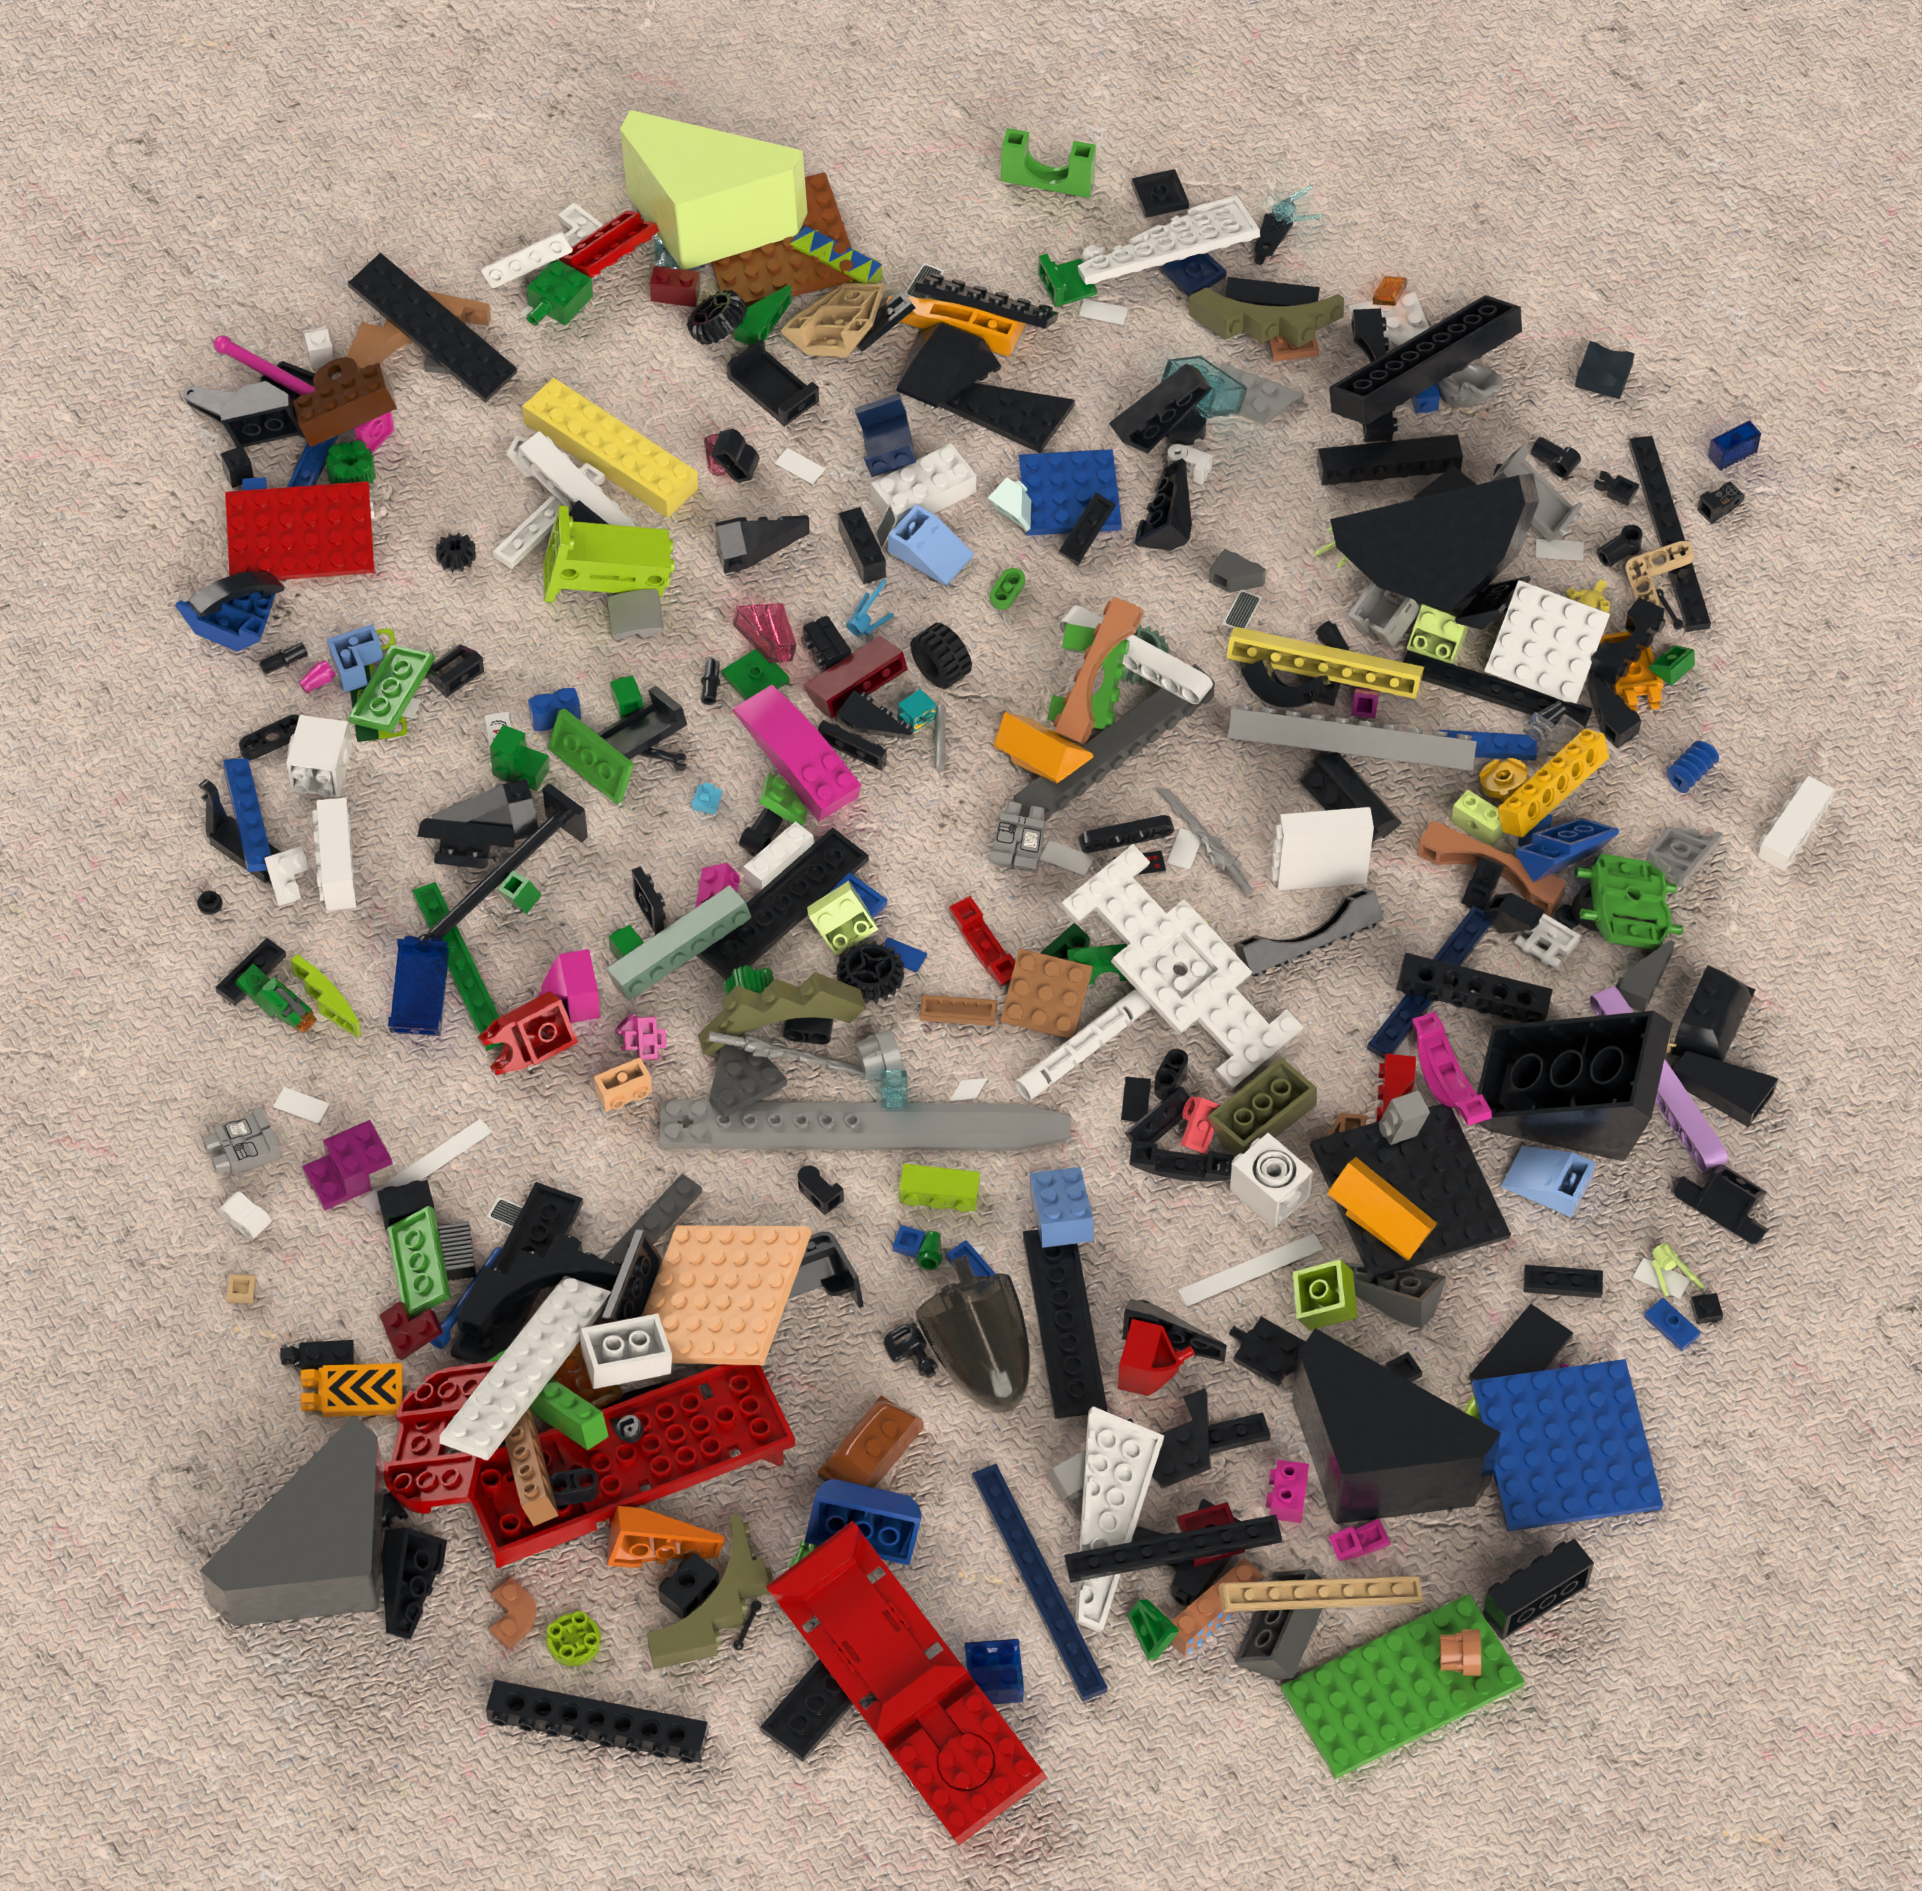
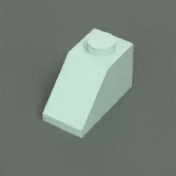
M1007 477L988 499L997 511L1028 531L1031 528V499L1026 494L1028 489L1020 481L1013 482Z

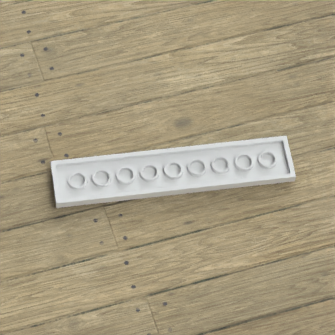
M564 1276L440 1434V1444L488 1461L579 1343L581 1328L592 1326L605 1309L612 1292Z

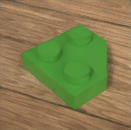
M769 773L764 779L759 803L793 824L796 821L802 826L806 821L808 810L783 778L775 777Z

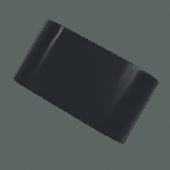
M819 1017L785 1020L783 1036L787 1040L819 1045L828 1044L831 1040L834 1019Z
M1182 1049L1170 1050L1156 1072L1154 1094L1160 1100H1163L1177 1087H1180L1187 1075L1188 1055Z
M590 1468L557 1472L549 1477L556 1506L590 1502L597 1498L599 1494L598 1476ZM584 1483H591V1484H592V1485L589 1486V1487H582V1486H581V1485L584 1484ZM558 1487L565 1488L560 1492L554 1491Z

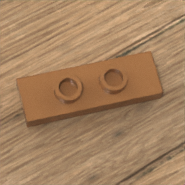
M922 995L920 1021L995 1026L998 1000Z

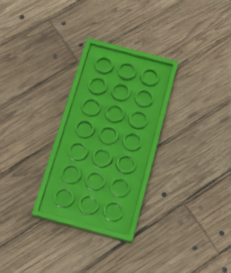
M1467 1594L1281 1685V1691L1332 1775L1337 1779L1523 1687L1525 1680L1470 1594ZM1462 1629H1480L1481 1676H1463L1462 1672L1441 1671L1440 1635H1455V1633H1462Z

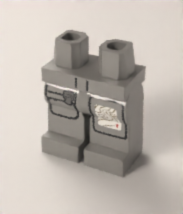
M1009 801L1005 812H1001L989 861L993 865L1013 868L1014 864L1015 869L1038 873L1046 830V823L1044 821L1045 810L1041 807L1031 806L1029 818L1020 816L1022 804Z
M262 1107L252 1110V1115L237 1121L233 1120L224 1125L214 1126L215 1133L203 1138L207 1154L219 1150L222 1152L221 1155L212 1158L213 1167L217 1174L230 1170L232 1176L240 1174V1171H246L281 1159L279 1142L270 1127Z

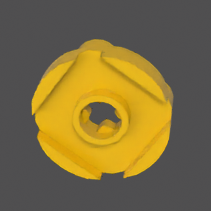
M1507 758L1508 762H1499V759L1485 765L1480 771L1481 790L1487 796L1499 798L1501 802H1505L1529 780L1526 765L1520 760Z

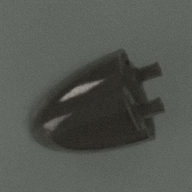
M962 1256V1260L958 1257L952 1261V1265L955 1268L960 1283L950 1284L951 1287L946 1285L941 1288V1292L923 1303L915 1315L932 1351L956 1385L970 1399L983 1408L997 1413H1005L1014 1410L1021 1403L1029 1382L1030 1349L1020 1301L1010 1275L997 1273L990 1277L975 1276L968 1257Z

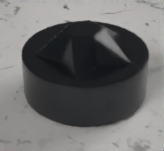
M1562 905L1555 912L1556 921L1573 930L1579 924L1572 912V906Z
M625 1416L617 1424V1436L625 1443H635L643 1436L644 1424L636 1416Z

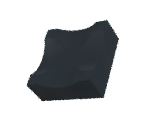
M1589 341L1583 362L1577 373L1575 387L1620 399L1633 365L1635 353L1610 350L1596 342Z

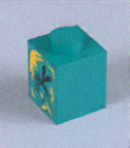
M919 689L898 703V721L903 720L913 728L911 731L914 733L936 718V703L922 689Z

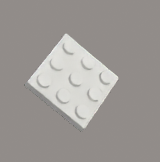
M1416 293L1349 305L1348 312L1351 320L1353 309L1381 308L1382 317H1386L1387 323L1384 337H1388L1389 350L1386 353L1429 328Z

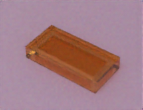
M1385 276L1373 295V304L1396 306L1407 286V278Z

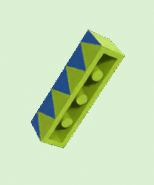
M805 226L790 243V245L794 246V249L810 257L813 255L819 258L820 262L840 272V262L850 260L853 263V268L849 271H844V273L857 280L854 282L851 280L850 283L878 284L883 278L882 264L876 259L869 258L856 249L847 247L845 253L838 254L833 250V247L839 242L819 233L818 230Z

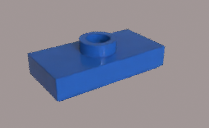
M1664 1298L1644 1314V1318L1681 1352L1700 1337L1701 1332Z

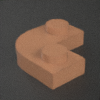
M512 1577L508 1578L491 1593V1598L506 1614L489 1628V1632L507 1650H510L532 1630L536 1619L534 1599Z

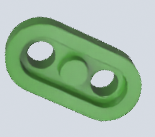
M1009 568L1002 573L990 592V603L994 608L1006 610L1013 605L1025 587V574L1023 571L1017 568Z

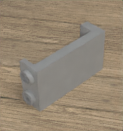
M1523 444L1509 455L1490 482L1516 475L1533 473L1539 504L1531 524L1549 542L1557 536L1562 538L1570 530L1568 525L1575 522L1580 516L1578 511L1583 504L1578 502L1574 506L1570 505L1525 460L1530 450Z

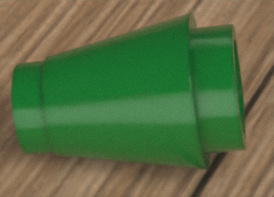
M928 1231L916 1256L919 1266L925 1270H935L942 1263L941 1235L936 1231Z

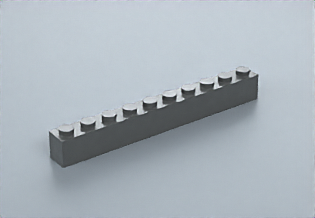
M1194 664L1193 666H1191V667H1193V668L1199 670L1200 672L1206 674V673H1205L1202 669H1200L1196 664ZM1210 678L1213 686L1199 704L1189 703L1164 688L1158 690L1081 746L1093 753L1094 757L1059 783L1040 776L1014 795V802L1022 804L1020 816L1029 818L1031 806L1041 807L1045 810L1044 821L1046 822L1053 813L1064 809L1076 796L1083 795L1091 785L1101 782L1110 771L1120 768L1125 760L1139 754L1143 747L1149 743H1154L1166 730L1173 729L1185 716H1191L1200 705L1210 702L1214 696L1215 681Z

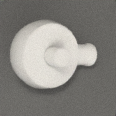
M1090 245L1083 250L1082 256L1086 262L1098 255L1105 254L1106 250L1104 247L1098 248L1095 245Z

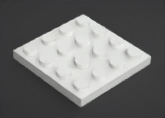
M1518 580L1484 672L1565 702L1577 704L1592 664L1591 657L1597 651L1610 614Z

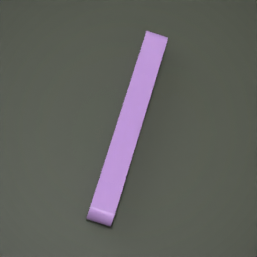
M1615 986L1590 996L1591 1007L1597 1016L1633 1012ZM1664 1060L1655 1100L1656 1105L1702 1172L1727 1163L1728 1154L1725 1147L1667 1061Z

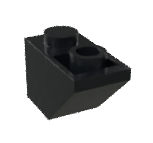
M1513 893L1495 895L1482 913L1499 934L1533 930L1538 926L1539 920L1545 911Z

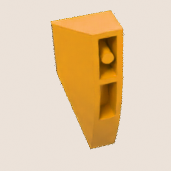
M889 296L885 303H887L894 296ZM907 297L916 309L900 321L923 330L944 322L983 338L992 352L1010 357L1026 323L977 308L916 297Z

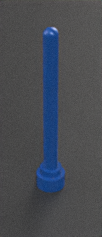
M496 1247L482 1268L485 1266L492 1269L502 1249L501 1247ZM482 1268L443 1324L440 1325L443 1333L430 1342L433 1346L444 1349L449 1343L450 1330L457 1322V1316Z

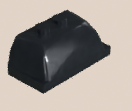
M1707 965L1682 1018L1674 1044H1677V1046L1672 1048L1671 1054L1682 1057L1686 1051L1724 1062L1756 989L1746 986L1724 971Z

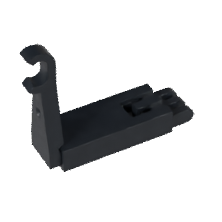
M204 779L198 786L206 792L201 796V799L206 802V836L210 840V845L247 870L236 820L231 816H227L220 802L216 786L211 781ZM269 844L271 855L281 852ZM268 871L250 872L264 883L269 882L272 884Z

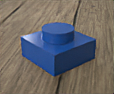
M900 1225L893 1244V1252L916 1258L925 1238V1232Z

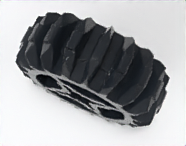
M723 290L721 293L718 291L713 296L709 295V298L703 300L700 305H696V309L691 311V316L688 317L686 325L693 339H696L702 345H710L712 342L717 343L720 339H725L727 335H731L732 331L738 329L737 326L742 324L743 319L746 317L747 308L741 296L733 290Z
M875 939L872 944H867L864 940L861 946L854 943L853 949L846 948L845 955L840 956L837 965V981L860 989L866 1005L869 1000H874L877 1004L879 998L887 1001L888 994L895 996L896 989H900L902 986L904 963L901 961L899 953H895L893 946L886 949L885 942L877 945ZM857 964H860V966L856 968V971L851 973L852 969ZM890 971L889 975L885 979L881 980V978L885 976V973Z

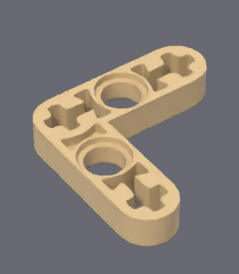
M1679 541L1629 559L1625 567L1636 600L1639 597L1644 600L1650 599L1651 603L1661 607L1652 577L1691 563L1694 559V551L1689 542ZM1684 550L1686 555L1681 556L1680 552ZM1670 554L1673 555L1674 560H1671ZM1657 558H1666V562L1664 564H1654V561ZM1639 566L1642 576L1637 577L1635 567ZM1642 584L1650 585L1649 589L1645 592L1637 591L1638 587Z

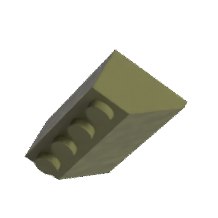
M1281 1057L1209 1114L1208 1120L1225 1149L1236 1157L1240 1153L1244 1154L1249 1150L1254 1140L1263 1138L1267 1133L1276 1138L1317 1105V1087Z

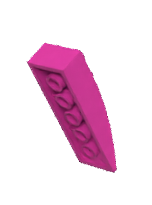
M773 685L732 709L736 717L818 822L858 798L861 789L859 781L819 731Z

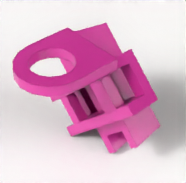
M629 1014L615 1029L617 1035H624V1046H621V1050H636L637 1058L642 1060L659 1059L658 1048H667L666 1029H657L656 1017L654 1015L639 1017L636 1014Z

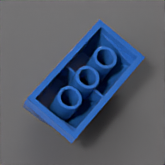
M830 1479L822 1483L816 1490L804 1542L820 1546L853 1521L881 1559L910 1565L922 1513L918 1504L911 1496Z

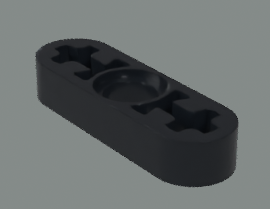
M289 715L244 736L239 742L241 756L248 758V760H254L289 744L290 738L296 730L290 726L295 725L297 727L300 715ZM271 733L279 735V738L275 741L266 739ZM251 745V747L255 748L251 750L249 747L247 748V746Z

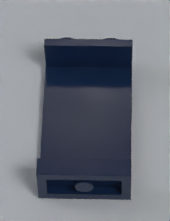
M900 394L855 408L856 416L862 428L867 454L864 457V461L871 477L916 463L907 411Z

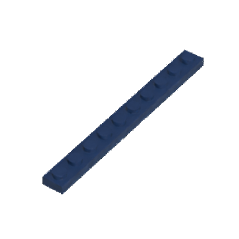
M997 1464L973 1472L972 1479L1082 1702L1106 1693L1108 1687Z

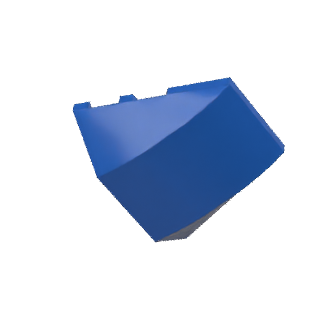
M255 592L222 603V611L200 617L193 610L188 601L184 602L181 600L177 602L176 608L196 635L238 652L260 642L276 594L263 597L259 592Z

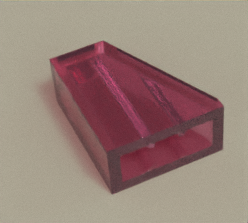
M783 603L736 606L733 626L769 663L793 662L796 642Z

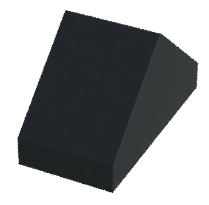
M1653 1010L1493 1026L1477 1092L1478 1095H1483L1491 1109L1492 1118L1477 1124L1490 1132L1625 1161L1652 1119L1672 1023Z
M1316 1328L1313 1330L1298 1353L1292 1403L1334 1523L1342 1524L1475 1506L1491 1483L1501 1432Z

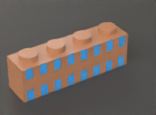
M1244 1558L1171 1621L1180 1631L1171 1644L1185 1657L1236 1613L1222 1611L1219 1591L1221 1583L1263 1581L1264 1576Z

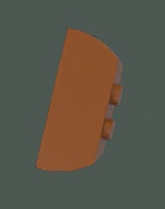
M881 1395L819 1469L818 1477L824 1481L836 1479L875 1488L923 1430L924 1422L922 1418L892 1403Z

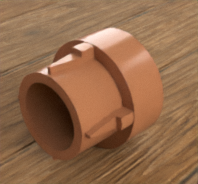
M1462 1629V1633H1455V1635H1440L1441 1671L1462 1672L1463 1676H1481L1480 1629Z

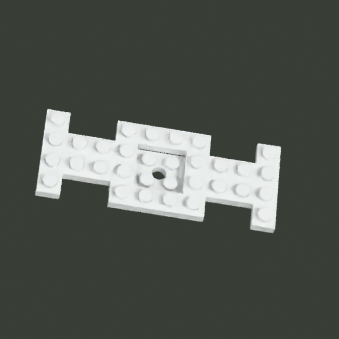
M1132 844L1065 899L1060 907L1076 924L1094 910L1128 945L1113 957L1111 962L1178 1035H1181L1192 1024L1197 1022L1204 1027L1230 1056L1227 1061L1215 1070L1214 1074L1232 1091L1298 1035L1304 1027L1288 1010H1285L1270 1024L1236 989L1252 974V971L1185 899L1168 913L1153 900L1134 879L1150 862ZM1173 966H1182L1186 974L1183 976L1177 975L1173 970Z

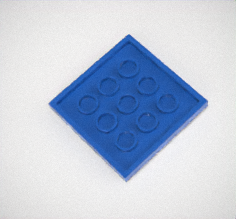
M1113 449L1019 455L1021 483L1028 489L1026 494L1031 499V528L1026 531L1027 536L1070 533L1095 493L1116 504L1115 509L1101 531L1122 530Z

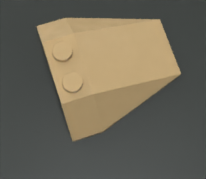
M843 283L792 317L781 329V332L807 355L848 357L873 326L884 292V285Z

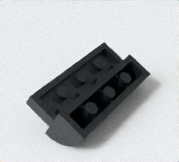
M1338 752L1330 753L1317 761L1319 766L1300 781L1325 811L1370 807L1374 826L1372 843L1380 836L1384 839L1402 824L1400 819Z

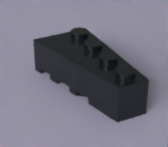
M1186 363L1109 424L1124 444L1148 454L1213 388L1199 369Z

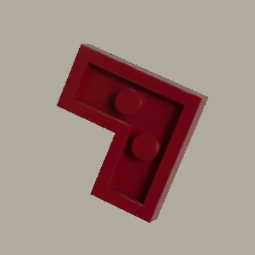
M399 1301L380 1314L395 1356L400 1360H404L443 1333L435 1311L431 1309L426 1310L412 1320L406 1304Z

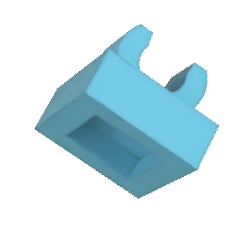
M705 782L703 785L698 784L692 802V809L716 815L723 795L722 789L714 788V784Z

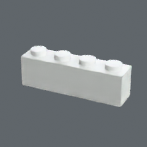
M1810 776L1806 778L1803 784L1799 782L1793 792V799H1788L1785 802L1780 818L1776 816L1772 821L1769 834L1764 833L1758 843V847H1760L1758 858L1785 871L1831 804L1834 789Z

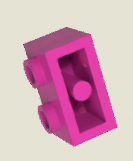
M1277 1459L1276 1469H1271L1269 1485H1274L1273 1493H1267L1265 1507L1271 1509L1270 1516L1277 1515V1519L1281 1521L1302 1522L1309 1464Z

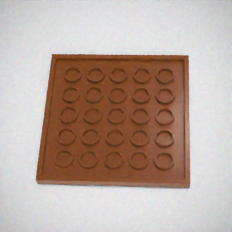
M826 172L805 177L808 214L804 219L801 230L805 226L818 230L819 233L839 242L833 247L836 253H845L847 247L851 248ZM790 236L778 242L769 243L711 262L720 293L723 290H733L744 300L746 308L787 285L792 287L793 297L838 286L843 283H850L851 280L852 282L857 280L844 273V271H849L853 268V263L850 260L840 262V272L820 262L819 258L813 255L810 257L794 249V246L790 245V243L796 236Z

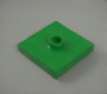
M760 646L721 670V675L745 701L771 685L779 689L790 682L789 676Z

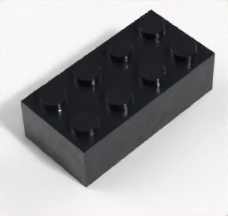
M1575 1538L1567 1543L1563 1541L1555 1546L1550 1554L1546 1556L1540 1555L1535 1558L1529 1567L1524 1570L1520 1568L1514 1571L1508 1580L1503 1583L1497 1582L1493 1584L1487 1591L1483 1616L1499 1638L1504 1640L1587 1588L1594 1562Z

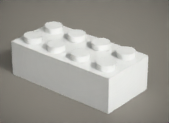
M950 443L916 460V463L904 466L872 482L871 502L882 516H884L891 502L897 519L893 527L894 529L916 504L934 514L976 493L977 475Z
M347 799L316 800L317 810L312 811L315 825L316 866L318 867L317 884L320 901H325L326 910L357 908L351 825Z

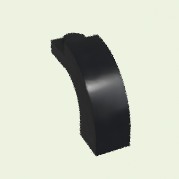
M1262 659L1241 669L1250 689L1263 701L1278 707L1289 708L1309 705L1313 703L1310 693L1312 697L1325 692L1324 687L1331 684L1328 676L1323 675L1296 687L1288 686L1276 676L1269 659Z

